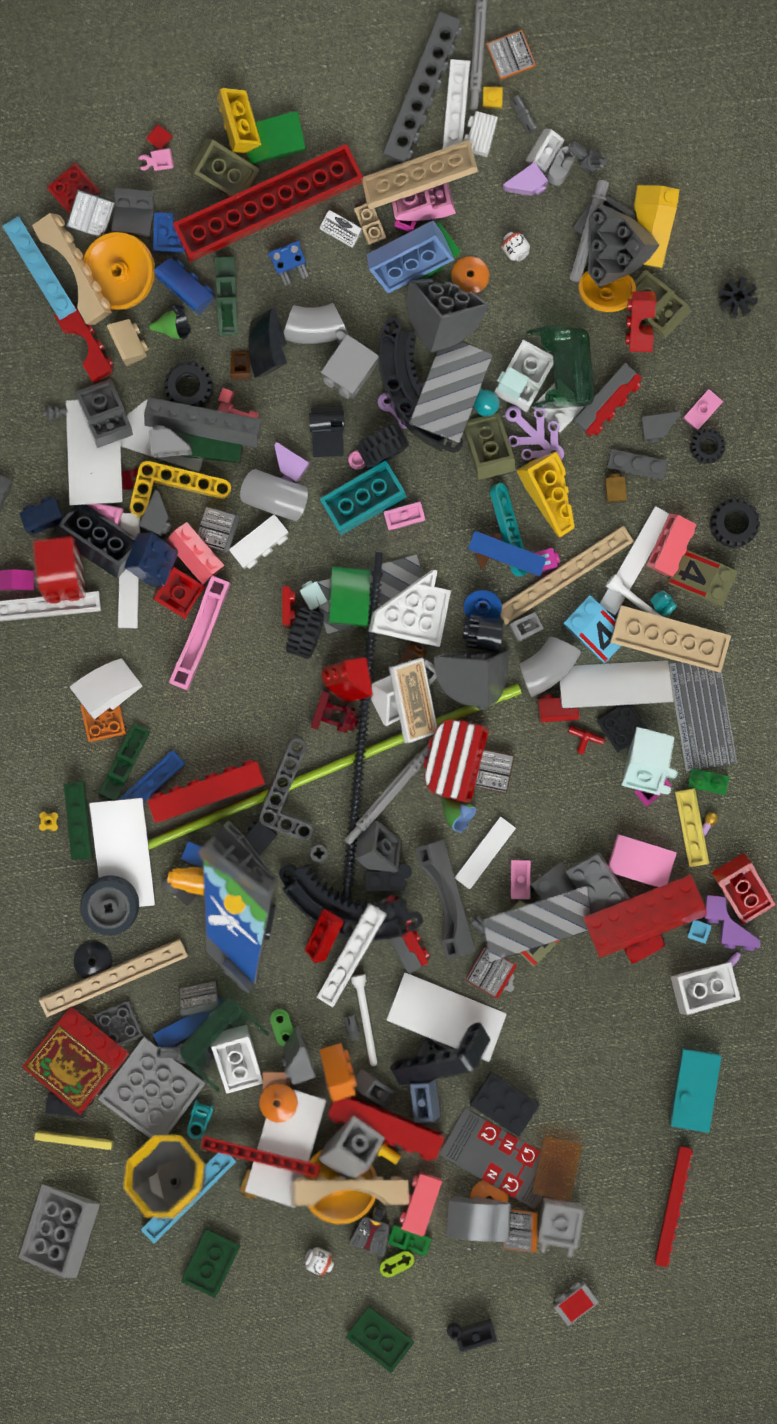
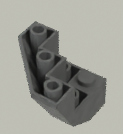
M599 204L589 217L588 274L598 287L604 286L633 273L652 257L660 245L651 233L634 219Z

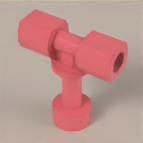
M222 388L218 399L220 405L217 411L258 418L259 413L250 411L248 414L234 409V404L231 403L235 393Z

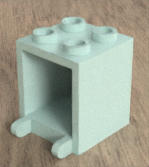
M637 727L628 751L622 786L660 795V793L670 794L671 788L663 784L666 776L671 778L677 776V771L669 768L674 737Z

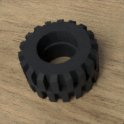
M183 361V364H175L176 367H172L169 370V374L165 376L166 381H164L165 394L168 400L201 408L205 407V404L209 403L210 396L213 394V383L208 371L202 365L196 364V362L188 363V361ZM187 376L197 378L200 383L199 391L192 397L180 395L177 389L180 380Z
M391 424L364 438L356 448L367 468H373L385 460L388 461L407 449L409 443L399 425Z
M732 498L721 503L713 511V515L710 518V529H712V535L716 537V541L718 543L721 542L725 547L730 546V548H739L752 541L758 533L760 526L759 513H756L757 509L755 506L752 507L749 501L745 502L741 498ZM736 512L743 516L746 527L742 533L732 534L727 531L724 525V519L727 514Z
M301 607L298 610L287 640L286 652L306 659L312 656L323 626V613Z

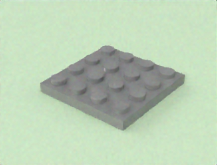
M144 1037L98 1100L151 1139L155 1135L169 1134L206 1082L181 1063H177L173 1058H158V1046Z

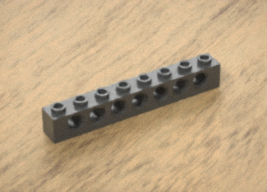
M442 12L439 13L383 152L384 158L399 164L411 160L414 152L411 148L413 143L417 144L421 134L418 132L421 125H425L428 115H425L427 108L431 109L435 100L432 97L433 93L440 88L442 80L439 78L441 73H445L448 68L449 62H446L447 58L454 53L456 45L453 43L455 38H459L462 33L463 27H460L461 20ZM446 33L450 36V38L448 40H442L440 38V35ZM435 51H441L443 53V56L441 58H435L433 56V53ZM432 68L436 71V74L429 76L426 74V70ZM421 86H426L429 88V91L427 93H421L419 91V88ZM418 103L422 106V109L415 111L412 109V105ZM407 121H412L415 123V126L409 129L404 124ZM402 138L406 139L408 141V144L406 146H400L397 143L398 140Z

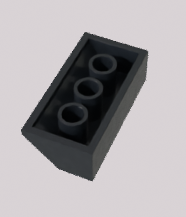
M86 504L75 505L58 523L55 536L57 539L72 537L82 556L117 579L126 570L124 565L136 537Z

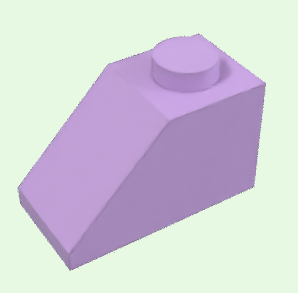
M534 162L504 183L503 189L506 192L530 196L536 193L538 195L546 189L548 180Z
M276 442L275 450L281 474L284 475L282 479L298 484L307 470L309 462Z

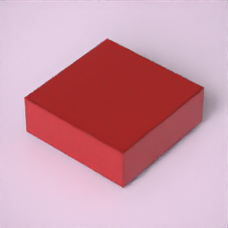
M157 124L147 136L146 141L158 150L166 147L173 136Z

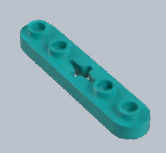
M503 483L495 484L490 488V497L503 542L524 549L508 489ZM510 566L511 572L517 577L528 573Z

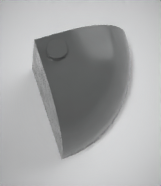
M433 279L410 281L407 291V309L412 327L430 352L454 346L468 337L481 323L488 305L473 292L467 293L459 289V285L444 281V284L434 283Z
M473 650L458 651V653L452 654V656H450V653H445L434 657L437 680L444 692L455 701L465 705L477 706L478 709H488L489 706L500 699L508 674V650H500V652L484 650L476 652V654H473Z

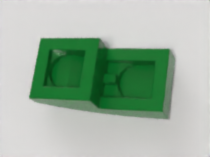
M394 1225L388 1244L425 1257L427 1256L432 1237L427 1235L423 1237L403 1230L401 1226Z

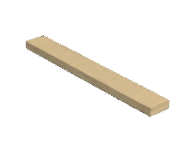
M622 526L503 603L500 618L504 619V624L507 625L633 543V539L625 527Z
M181 938L41 997L39 1002L46 1017H49L188 957Z

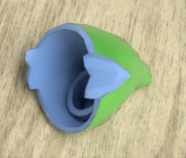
M442 797L443 812L448 825L457 833H462L463 830L468 828L467 824L474 817L476 808L467 802Z

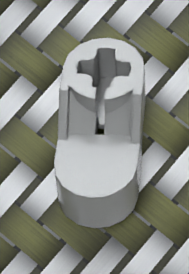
M568 147L560 149L549 170L548 181L553 185H561L574 163L576 156L568 150Z

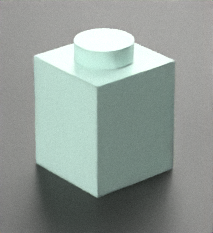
M509 367L506 373L502 371L497 380L500 384L497 389L518 400L529 378Z
M309 581L301 586L303 589L300 590V593L309 609L316 610L319 608L317 599L320 605L327 602L317 582L312 583V581Z

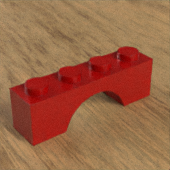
M75 307L76 311L61 320L54 314L65 334H77L87 341L88 355L82 365L92 382L96 383L113 373L111 367L114 364L109 356L105 357L102 350H104V347L99 339L95 341L92 336L95 333L91 325L85 324L78 308Z

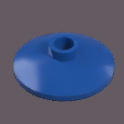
M477 590L469 594L465 599L464 612L469 620L471 615L498 619L502 612V603L493 592Z

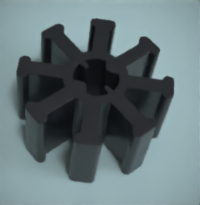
M741 277L739 279L738 288L734 285L733 279L728 280L725 287L729 291H725L722 288L718 294V298L729 299L725 303H721L719 306L721 311H724L730 305L733 306L732 312L729 315L731 318H736L738 315V307L741 309L743 317L749 315L751 309L746 304L755 307L758 302V297L747 296L757 290L754 284L747 290L743 289L746 278ZM737 294L741 295L740 298H742L739 302L734 298Z

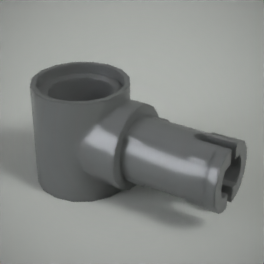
M178 1043L174 1047H158L157 1057L173 1058L177 1063L193 1064L194 1056L192 1052L195 1051V1044Z

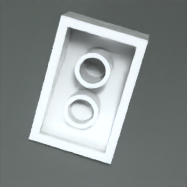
M731 962L671 976L680 1014L689 1015L741 1000Z
M247 1025L210 1034L211 1048L226 1094L263 1084Z

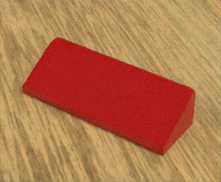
M325 909L322 910L305 947V952L314 964L327 959L344 922L341 918Z

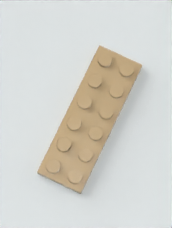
M467 140L364 176L362 182L369 209H373L476 173L478 169L471 142Z
M620 605L610 642L721 673L731 635Z

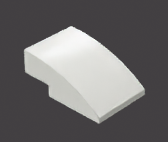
M523 340L506 371L511 367L529 378L518 400L499 391L497 388L494 393L503 400L528 412L556 357Z
M121 658L95 669L72 684L70 688L88 713L96 719L109 707L113 710L139 690L142 684Z

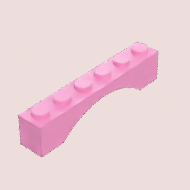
M211 576L196 620L169 681L170 684L189 691L231 586L229 582Z

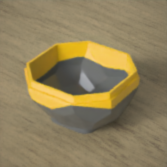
M155 1135L127 1160L123 1187L145 1217L174 1218L202 1192L206 1181V1165L181 1135Z

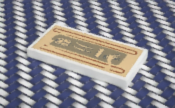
M418 658L391 667L390 673L404 742L410 743L433 735L437 729L424 659Z

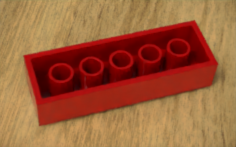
M251 759L241 763L242 767L236 769L235 766L224 769V774L218 775L213 773L205 776L206 780L200 782L199 779L188 782V787L182 788L177 786L169 789L170 793L166 795L160 792L150 796L151 800L147 802L154 822H162L266 784L259 762H254Z
M689 875L583 917L598 957L601 958L705 917L707 913L694 880Z
M353 1096L332 1101L327 1115L330 1116L331 1121L341 1124V1122L346 1123L354 1116L383 1136L385 1143L395 1146L396 1143L402 1146V1150L408 1153L418 1152L421 1158L431 1161V1158L436 1160L444 1140V1133L415 1123L412 1120Z

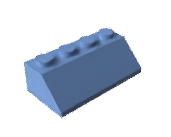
M434 221L367 254L369 270L387 293L454 260L442 231Z

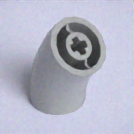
M333 302L320 307L293 305L284 330L286 341L301 344H320L338 340L336 336L338 331L349 334Z
M257 469L247 474L240 491V498L243 503L297 521L303 514L308 497L306 486Z
M548 637L545 644L536 654L519 663L531 697L544 692L561 680L575 664L581 651L560 639Z

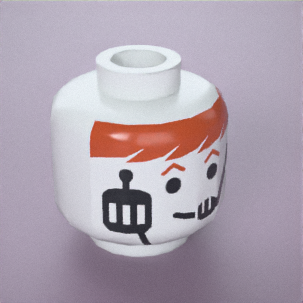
M510 232L504 236L502 249L510 260L521 261L528 256L530 244L520 232Z
M318 1247L312 1250L309 1249L304 1258L306 1269L319 1276L330 1272L334 1265L331 1253Z

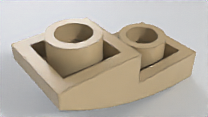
M367 203L354 208L368 245L386 238L374 208L369 209Z

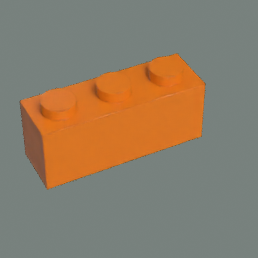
M342 1043L320 1049L332 1100L336 1101L355 1095L354 1087L357 1084L354 1075H350L354 1072L351 1062H347L351 1061L348 1049L344 1050Z

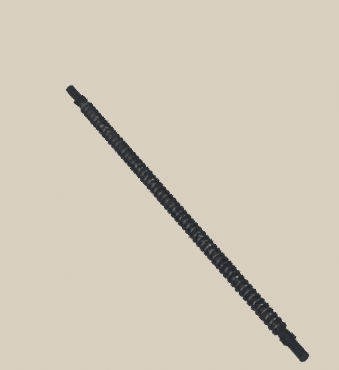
M375 552L374 571L371 572L373 582L370 583L372 585V588H370L372 594H369L371 596V599H369L371 605H369V626L366 627L368 630L366 635L368 637L365 639L367 641L365 646L367 648L364 650L366 655L363 656L367 661L370 682L373 680L371 675L374 674L372 673V669H374L372 664L375 663L373 661V658H375L373 653L376 652L374 650V647H376L374 642L377 641L375 639L377 634L370 632L369 628L372 613L380 607L378 603L381 602L378 598L381 597L379 592L382 591L379 587L382 586L380 580L383 576V572H381L383 552ZM369 697L359 700L361 702V705H359L361 710L358 711L360 713V716H358L360 721L357 722L359 724V727H357L359 732L356 733L358 735V738H356L358 743L355 744L357 749L354 750L357 754L354 755L356 760L353 761L355 763V766H353L355 772H352L354 774V777H352L354 783H351L353 785V788H351L353 794H350L352 796L350 800L352 805H349L351 816H348L350 819L348 824L350 826L347 827L349 830L347 835L352 832L356 827L357 820L360 819L358 817V814H360L358 809L361 808L359 803L362 802L359 798L362 797L360 792L363 791L360 787L363 786L361 781L364 780L362 778V775H364L362 770L365 769L363 767V764H365L363 758H366L364 756V753H366L364 747H367L365 745V742H367L365 737L368 736L366 734V731H368L366 726L369 725L367 722L369 719L367 715L370 714L368 711L370 706L368 704L371 703ZM355 839L350 845L346 844L348 847L345 850L347 855L344 857L347 859L344 861L346 866L343 867L345 868L343 872L345 877L342 878L344 880V883H342L344 889L341 892V896L346 895V900L353 896L351 886L354 885L352 883V880H354L352 875L355 874L353 872V869H355L353 864L356 863L354 861L356 857L354 853H356L355 847H357L355 842L358 839Z

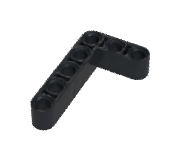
M477 1022L468 1027L457 1049L400 1059L390 1066V1070L400 1085L466 1074L476 1069L491 1039L482 1023Z

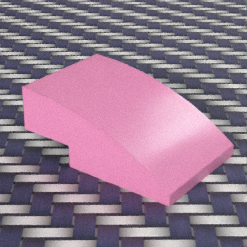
M448 182L392 202L396 220L422 221L456 214Z
M617 834L608 866L614 874L661 887L668 883L677 852Z

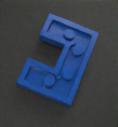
M154 213V252L185 253L176 233L173 232V213Z

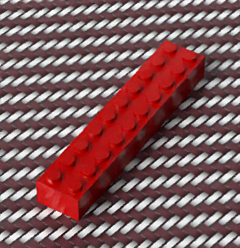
M344 144L174 222L173 229L189 262H192L362 184L363 177L348 145Z

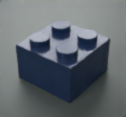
M140 533L136 536L124 568L149 586H165L178 551L153 533Z

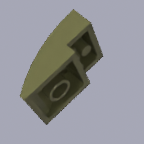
M645 270L634 281L636 291L655 292L656 308L655 318H645L643 321L652 326L657 333L666 339L691 310L686 302L674 294L673 290Z

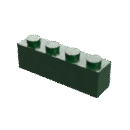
M172 431L190 446L193 454L177 457L241 463L242 445Z
M85 782L64 784L71 860L93 858Z

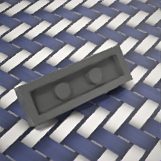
M611 449L607 469L664 480L667 461Z

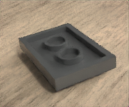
M600 852L589 856L566 870L567 875L577 889L587 886L589 907L593 913L630 899Z

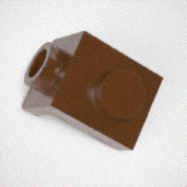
M411 642L396 666L418 658H424L427 651L420 644Z

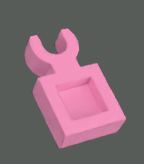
M171 148L151 151L152 157L148 155H141L139 157V160L145 159L147 161L146 166L140 167L141 170H147L151 166H154V171L174 168Z

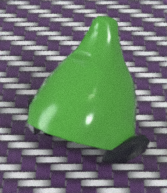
M172 305V310L167 311L158 320L149 325L150 330L161 332L176 339L184 340L191 332L183 311L185 309L179 305Z

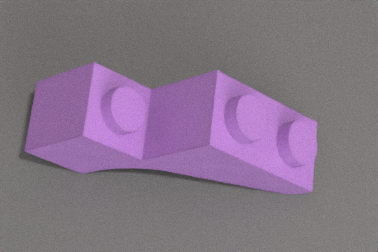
M705 895L704 906L707 916L703 918H707V922L719 923V920H722L719 943L724 944L725 948L735 949L736 945L743 946V950L755 951V947L760 948V940L729 917L726 909L727 897Z

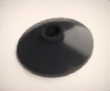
M89 942L82 945L74 956L75 970L84 979L107 970L112 966L110 951L104 945L97 942ZM90 958L95 959V965L89 964Z

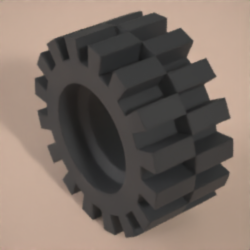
M705 428L696 433L692 438L690 452L699 463L712 464L723 456L726 442H724V437L720 435L719 431L716 432L715 429ZM710 439L714 442L715 450L712 453L707 454L701 450L700 445L703 440Z

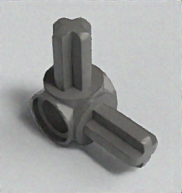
M572 141L568 145V150L578 157L579 166L586 172L593 174L595 170L608 165L606 163L607 158L603 157L592 148L585 149L576 141Z

